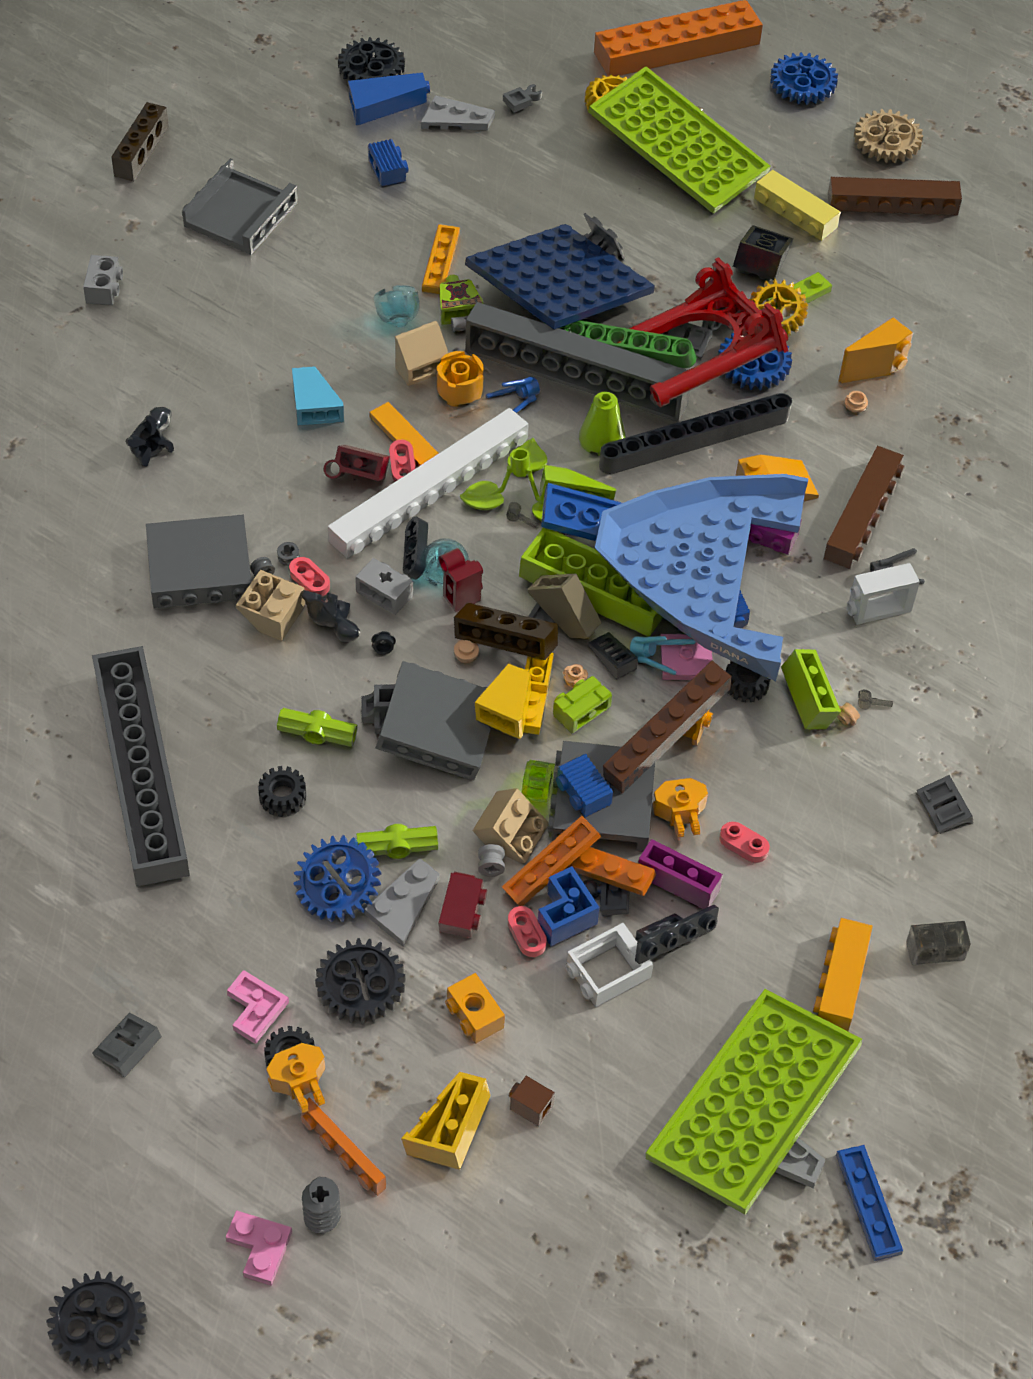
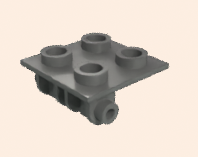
M584 213L583 215L591 229V232L589 234L586 233L584 236L610 255L615 256L616 259L620 257L624 260L625 257L621 251L623 247L616 240L618 236L610 228L607 230L603 228V224L595 216L591 218Z

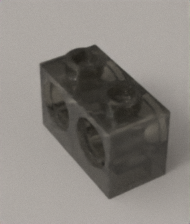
M965 921L911 925L906 940L911 965L964 961L971 945Z

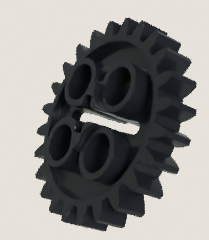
M371 37L368 38V41L361 38L359 43L353 40V45L346 44V49L342 48L341 54H338L339 74H343V79H348V81L402 75L405 72L404 52H400V47L395 48L394 42L388 45L387 39L380 42V38H377L375 41H372Z
M357 938L356 945H352L349 940H346L345 948L336 944V953L327 951L328 960L321 959V968L316 969V976L318 978L315 979V985L318 988L317 996L322 997V1006L329 1005L330 1014L338 1010L339 1020L344 1018L345 1015H349L350 1023L354 1021L355 1017H359L361 1024H364L365 1017L367 1016L375 1022V1014L379 1013L382 1017H386L385 1008L392 1011L395 1010L394 1001L401 1002L400 993L405 992V984H403L405 983V974L403 973L404 965L398 964V955L391 956L392 950L390 947L383 951L382 942H379L374 947L372 946L371 939H368L364 945L361 943L360 938ZM352 961L357 962L360 978L365 983V992L369 1000L364 999L361 983L356 978V969ZM367 963H373V964H375V965L372 966V967H366V966H364V965L367 964ZM340 971L349 972L345 975L338 974ZM375 986L383 987L381 990H374L372 988ZM349 994H355V995H357V996L354 997V998H347V997H346V996L349 995Z
M96 1271L95 1278L90 1280L87 1273H84V1282L79 1283L73 1278L72 1289L62 1286L64 1297L54 1296V1301L58 1307H49L48 1309L53 1318L46 1320L48 1327L52 1328L47 1333L49 1339L54 1340L51 1343L54 1351L61 1349L59 1355L62 1360L70 1356L69 1363L72 1367L80 1361L83 1371L86 1370L89 1363H92L96 1372L99 1369L100 1363L103 1362L107 1369H111V1360L113 1359L122 1364L121 1354L126 1353L132 1356L133 1352L130 1345H141L137 1335L146 1333L145 1327L141 1325L147 1322L146 1314L142 1313L146 1310L145 1302H139L142 1299L140 1291L133 1293L134 1285L132 1282L124 1286L125 1281L122 1275L116 1281H113L112 1272H109L106 1278L102 1279L100 1272ZM84 1300H94L91 1306L87 1308L80 1307ZM115 1305L123 1306L119 1313L112 1314L109 1312ZM72 1314H77V1315H79V1316L71 1317ZM77 1328L85 1329L82 1335L78 1337L71 1336L73 1330ZM106 1334L115 1335L114 1339L108 1343L100 1341Z

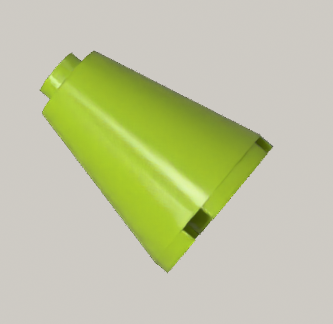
M600 392L594 397L579 431L581 446L587 452L593 451L600 456L601 447L604 444L626 438L617 397L610 392Z

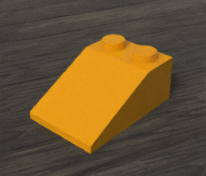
M894 317L845 349L838 381L847 383L887 376L903 369L908 361L907 356L911 348L913 332Z
M761 454L738 459L736 476L788 474L808 478L804 501L819 497L802 460Z

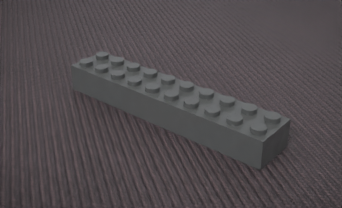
M476 302L466 319V353L474 354L478 357L594 395L600 392H610L617 397L618 403L676 422L680 421L688 405L690 391L670 400L669 404L659 407L650 390L651 385L658 382L662 383L687 371L684 368L566 330L552 329L547 324Z
M143 646L92 655L136 887L190 876Z

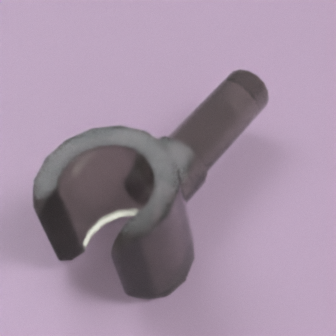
M516 502L509 504L506 514L509 521L520 520L536 528L537 522L520 513L521 505Z
M863 689L858 692V706L863 710L869 709L871 705L893 706V701L872 698L871 692Z

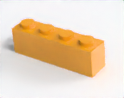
M840 918L839 926L832 927L829 942L834 943L833 950L827 949L824 965L829 966L828 972H822L818 989H822L823 993L822 997L816 996L813 1012L818 1013L817 1016L849 1031L873 926Z

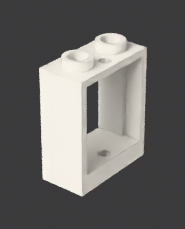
M911 563L855 575L853 586L850 588L847 611L850 616H853L857 625L912 612L920 581ZM894 591V593L869 599V597Z
M621 923L568 951L565 968L572 979L576 978L580 984V990L585 999H590L594 1006L597 1007L651 978L653 963L651 960L642 964L635 962L637 941L625 924ZM616 946L633 971L598 989L581 964Z

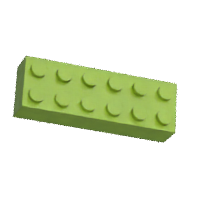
M542 528L521 556L520 578L534 583L544 575L577 574L596 613L648 637L652 635L663 619L618 575L596 549L561 533Z

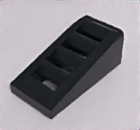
M610 632L588 642V646L616 680L637 669L638 658ZM606 641L609 642L608 644H606V645H604V646H602V647L599 646L600 644H602V643H604V642H606ZM613 647L612 650H610V651H608V652L605 651V650H607V649Z

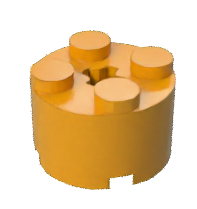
M464 351L450 352L441 358V362L437 366V391L447 401L448 405L455 407L481 398L484 370L482 361L474 354L472 356L465 355Z

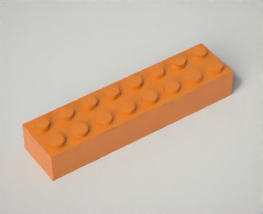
M740 0L595 32L594 54L607 76L609 77L611 74L617 77L618 75L638 72L645 66L652 69L759 45L763 24L748 1Z

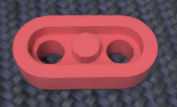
M402 439L394 441L390 445L389 454L392 478L396 482L404 477L400 476L401 474H408L416 468L411 443ZM400 453L405 454L404 456H398Z
M298 557L291 561L289 565L290 576L298 585L304 587V590L322 596L329 592V577L313 561L306 557Z
M727 822L721 828L720 842L724 847L750 862L759 863L767 858L770 845L763 836L738 822ZM753 844H757L760 847H754Z
M525 906L513 908L508 914V927L520 951L528 957L540 956L546 949L547 939L535 914L530 908ZM522 921L525 925H518L517 922ZM534 943V944H536L537 946H536V947H530V946H528V944Z

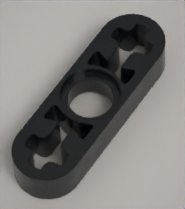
M417 516L413 517L406 526L403 573L415 580L420 578L425 571L428 541V522Z

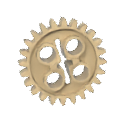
M881 109L880 113L873 110L872 115L866 113L865 118L860 117L859 122L856 123L853 137H855L854 143H858L857 148H863L862 153H869V158L876 156L877 161L883 158L885 163L889 159L896 163L897 159L904 162L905 157L912 159V154L917 155L922 145L923 130L919 129V123L914 124V118L907 119L908 114L900 116V111L893 114L891 109H889L888 113Z

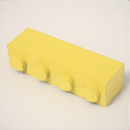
M771 170L756 182L754 199L822 241L838 228L839 210L778 172Z

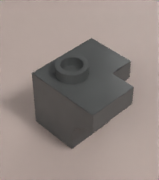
M395 684L374 685V691L371 694L361 696L362 723H374L375 734L381 733Z

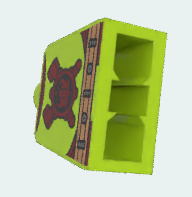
M449 275L446 278V282L440 284L441 325L451 324V318L469 316L476 302L484 304L472 280H459L457 275Z

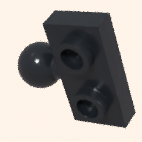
M593 880L583 881L594 900L601 895L600 912L602 916L629 914L630 891L602 881L601 884H597Z

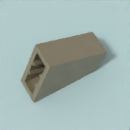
M577 574L544 575L527 589L530 596L569 638H589L602 623Z

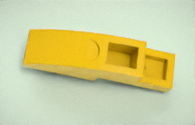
M551 653L546 660L527 656L525 670L530 672L531 695L523 733L540 734L554 653Z

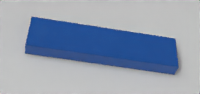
M865 1145L837 1151L836 1157L873 1260L877 1261L902 1255V1245Z

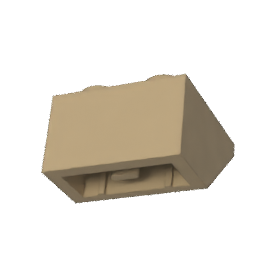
M437 321L424 324L395 336V369L408 386L437 375V366L441 362V358L448 354Z
M260 570L236 604V608L260 633L282 641L305 607V600L301 596L304 587Z
M518 788L495 793L472 831L485 845H499L504 848L505 856L520 863H526L549 822Z

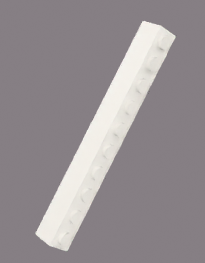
M508 408L328 525V541L346 558L361 552L365 546L379 540L382 535L391 529L397 528L403 521L415 516L426 506L435 503L444 494L452 492L456 486L470 480L473 475L482 469L488 468L491 463L500 457L506 456L515 447L523 445L528 440V423L511 408Z

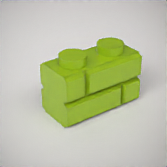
M594 676L589 677L585 681L581 679L574 685L571 691L566 694L564 692L560 693L555 698L553 716L572 734L611 707L612 694Z

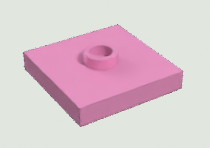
M661 634V636H665L667 639H692L685 634ZM697 642L686 645H660L661 664L676 671V675L662 671V680H692L712 660V651L702 647Z

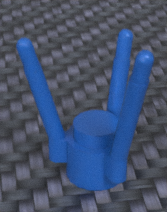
M530 376L525 379L503 382L502 387H513L488 393L485 397L491 398L516 391L520 398L526 399L513 409L515 413H518L529 403L537 400L535 395L540 393V386L538 381Z

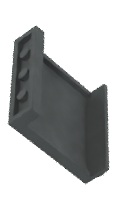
M230 158L207 181V184L195 194V197L183 207L184 227L252 255L298 203L297 186L289 183L282 190L234 170L233 159Z
M244 514L146 524L153 608L239 601L251 584Z
M402 661L375 749L474 781L482 763L491 726L476 720L475 701L487 687H481L464 679L444 675L442 672L432 671L415 663Z
M563 741L562 751L557 750L555 766H560L583 754H587V757L590 758V761H592L603 777V765L621 747ZM655 763L623 794L604 778L613 791L612 804L587 817H584L580 810L576 811L572 807L569 794L566 790L561 791L556 783L557 772H554L553 787L558 788L557 794H552L550 809L555 810V816H549L548 831L553 832L552 841L557 838V834L563 833L579 817L583 816L598 831L601 839L637 842L636 851L643 852L649 841Z

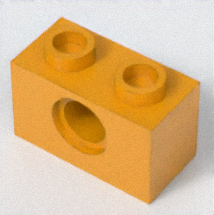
M476 973L447 987L446 1007L452 1015H457L463 1033L467 1037L471 1036L475 1044L504 1029L505 1014ZM470 1007H476V1008H478L479 1010H478V1011H469L468 1008H470Z

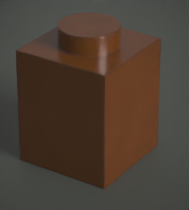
M526 1075L521 1083L516 1082L509 1092L510 1110L539 1127L554 1105L555 1092Z

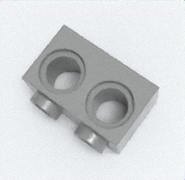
M91 255L83 286L86 303L113 305L115 296L119 295L118 281L123 278V267L119 266L118 257Z

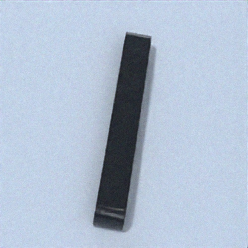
M778 393L606 443L601 447L600 470L606 474H615L782 425L789 420L792 398L787 394Z

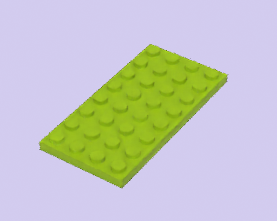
M646 66L589 106L588 113L713 214L770 170L771 166Z
M764 989L646 1151V1159L746 1215L861 1047L862 1038Z

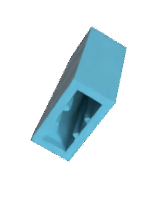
M315 366L292 368L297 425L344 422L343 402Z

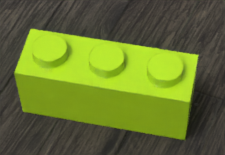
M794 649L781 666L803 725L805 729H827L841 713V710L817 651L814 649Z

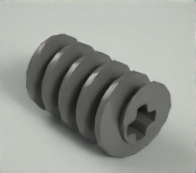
M317 1177L302 1192L303 1219L310 1231L326 1233L333 1230L340 1221L339 1189L335 1182L327 1177Z

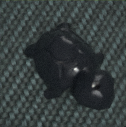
M154 407L125 441L127 446L130 447L132 454L139 459L142 466H148L150 458L157 455L163 448H166L169 453L174 451L173 443L162 434V431L169 427L172 416L171 410L166 407Z
M306 590L302 591L301 596L305 600L308 614L313 622L320 626L335 627L336 636L342 642H352L359 637L360 629L355 623L346 619L350 610V603L338 600V596L335 594L327 593L328 602H325L326 598L320 594Z

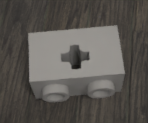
M375 558L355 576L357 593L395 615L413 597V581L407 575L400 574L388 564L380 562Z

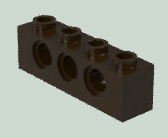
M146 102L111 156L114 177L135 181L169 127L167 107Z
M468 602L454 616V635L456 639L468 640L472 643L541 660H546L558 646V624Z

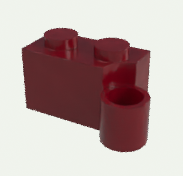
M339 445L335 459L327 461L323 471L331 479L340 478L345 473H350L377 481L384 480L390 456L348 445ZM333 462L339 465V473L337 475L331 472Z
M458 548L440 555L438 560L443 570V596L455 613L460 611L467 602L472 604L480 602L481 590L483 589V568L479 561H465L462 552Z
M455 871L451 873L438 923L439 932L471 939L473 930L478 931L481 921V915L477 914L479 905L484 906L487 897V889H483V879Z

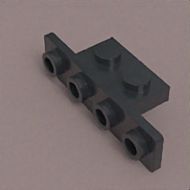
M712 905L684 919L674 913L637 930L635 937L637 941L635 962L642 964L714 930L718 922L719 907Z

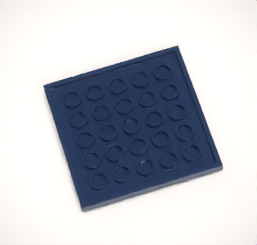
M562 224L558 227L478 252L465 259V265L552 329L560 328L653 294L655 285L645 277L633 271L629 266L616 259L615 256L610 255L567 224Z

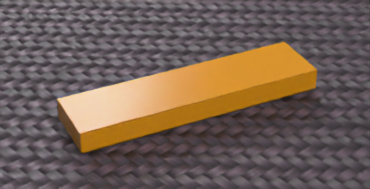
M438 224L422 283V292L440 294V284L446 282V278L449 276L460 234V227Z
M389 402L369 412V417L393 442L402 439L411 443L417 467L439 454Z

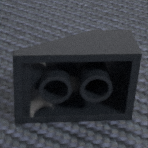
M752 225L739 243L732 267L738 268L737 270L744 274L753 273L759 275L758 277L762 280H774L782 268L794 238Z

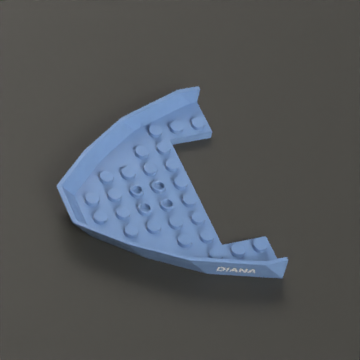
M788 474L708 477L652 491L602 512L595 549L654 611L702 647L776 682L782 660L780 656L783 637L734 627L750 525L755 524L798 533L808 478Z

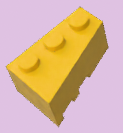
M459 1072L436 1098L437 1102L427 1113L424 1111L419 1117L420 1121L409 1133L406 1132L401 1138L406 1155L460 1170L490 1098L486 1078Z

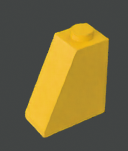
M508 663L475 701L476 720L521 739L531 695L530 672Z

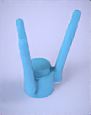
M635 636L631 641L630 651L638 657L639 663H646L666 673L676 675L675 670L648 657L655 654L656 645L695 644L696 641L693 639H667L665 636Z

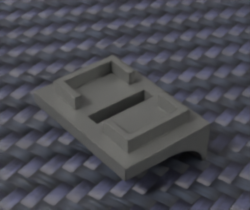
M691 323L679 325L663 333V335L684 338L686 331H689L687 339L691 341L696 357L702 359L708 342L712 338V330Z
M950 775L916 790L939 833H943L963 823H973V816ZM954 798L957 799V800H955V801H953V802H951V803H949V804H947V805H944V806H942V807H940V808H938V809H936V810L934 809V807L939 806V805H941V804H943V803H945V802H947V801H949V800H951V799H954Z
M129 1012L92 1054L111 1065L125 1078L162 1036L156 1026ZM120 1036L121 1038L133 1043L134 1046L131 1047L128 1044L118 1040L117 1038Z

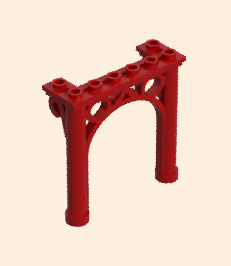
M719 257L714 259L715 262L712 263L713 269L706 267L697 273L695 282L700 288L687 297L684 303L629 328L662 334L688 322L707 320L722 323L734 332L731 344L718 356L662 383L658 382L651 385L652 396L659 407H663L669 404L670 400L774 350L778 352L783 351L784 353L788 352L786 343L788 336L782 328L783 316L780 310L773 308L769 303L764 304L765 308L759 310L753 300L750 301L743 291L740 292L731 279L733 271L728 263L725 264ZM721 307H728V308H726V309H724V310H720V311L717 310V309H719V308H721Z

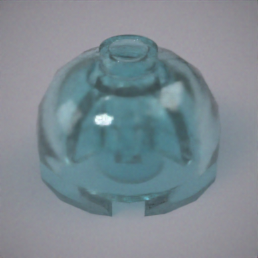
M403 285L392 286L393 291L385 292V289L380 290L374 296V304L377 314L382 321L395 327H404L416 317L420 308L418 291L416 292L414 287Z
M440 538L430 543L423 553L425 571L422 575L425 580L434 586H437V583L443 585V570L439 564L438 557L458 548L462 552L465 561H467L469 556L464 546L450 538Z

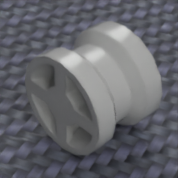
M488 844L479 848L478 857L481 861L478 863V871L485 876H498L505 871V863L502 861L505 857L504 848L495 844Z

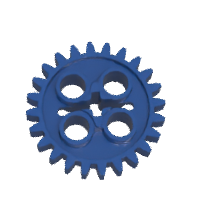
M800 52L799 56L792 53L791 57L784 55V60L779 58L778 63H774L771 69L770 83H773V89H777V94L783 93L782 98L790 97V102L796 99L798 104L801 101H805L806 105L809 104V101L817 104V99L824 102L825 97L830 98L831 93H835L838 74L836 73V68H831L832 63L825 64L826 59L819 60V55L813 58L811 53H808L807 56H804L802 52Z
M731 333V338L726 337L724 343L720 344L718 355L729 347L734 333ZM774 350L726 373L725 378H733L732 384L738 381L741 382V388L747 384L750 390L754 386L762 390V385L770 389L771 383L778 386L779 380L785 381L786 375H789L792 365V352L784 353L783 351L778 352Z
M342 835L339 842H337L334 836H331L330 843L328 844L321 839V847L319 848L312 844L313 853L304 852L303 855L307 860L305 862H297L302 871L294 872V875L300 879L293 884L297 889H300L296 892V895L299 899H302L300 903L303 907H308L311 915L317 912L320 920L327 914L330 922L334 921L336 915L341 922H344L345 914L347 913L353 919L355 918L354 910L356 909L364 913L362 905L364 903L368 905L373 904L369 896H378L373 886L381 885L380 880L376 877L380 876L382 872L379 868H376L379 862L376 858H373L374 853L372 850H366L367 846L364 842L358 845V841L354 837L348 843L345 835ZM346 857L343 863L336 864L338 858ZM325 861L329 862L352 892L350 896L346 895L323 863ZM324 873L321 880L314 881L317 874ZM361 876L358 883L351 884V880L354 877ZM333 893H340L336 900L329 901Z

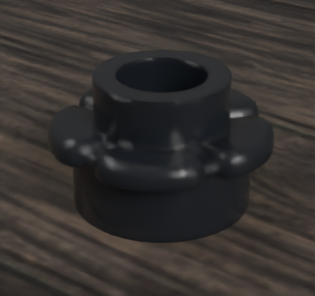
M381 631L372 636V647L378 654H389L394 648L396 639L394 636H391L390 632Z

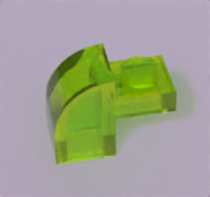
M536 760L527 761L523 776L522 794L528 800L548 803L555 764Z

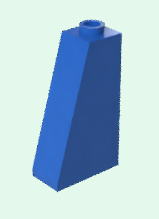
M423 72L348 81L349 100L356 125L427 103V94H430L429 81H425Z

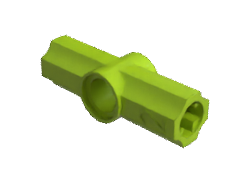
M283 708L278 716L277 730L301 735L312 744L319 745L327 741L352 747L356 740L358 724L332 719L328 713L321 710H313L309 714Z
M393 824L387 826L384 831L356 833L358 845L364 842L367 846L366 850L371 849L374 856L387 855L392 859H402L407 857L410 852L438 850L436 826L407 828L403 824Z

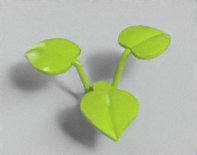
M531 438L510 453L507 460V472L500 488L493 482L480 481L472 484L464 493L460 494V499L470 507L479 510L494 509L504 502V497L501 493L506 488L510 474L513 473L516 477L528 475L535 499L538 501L532 506V513L535 518L542 521L544 500H540L532 472L539 471L544 468V465H547V455L539 447L535 439Z

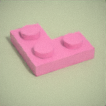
M245 970L241 972L227 989V996L247 1007L232 1025L233 1030L254 1044L260 1040L289 1003V997Z
M236 1210L226 1235V1242L252 1249L243 1271V1277L272 1286L291 1237L292 1227Z

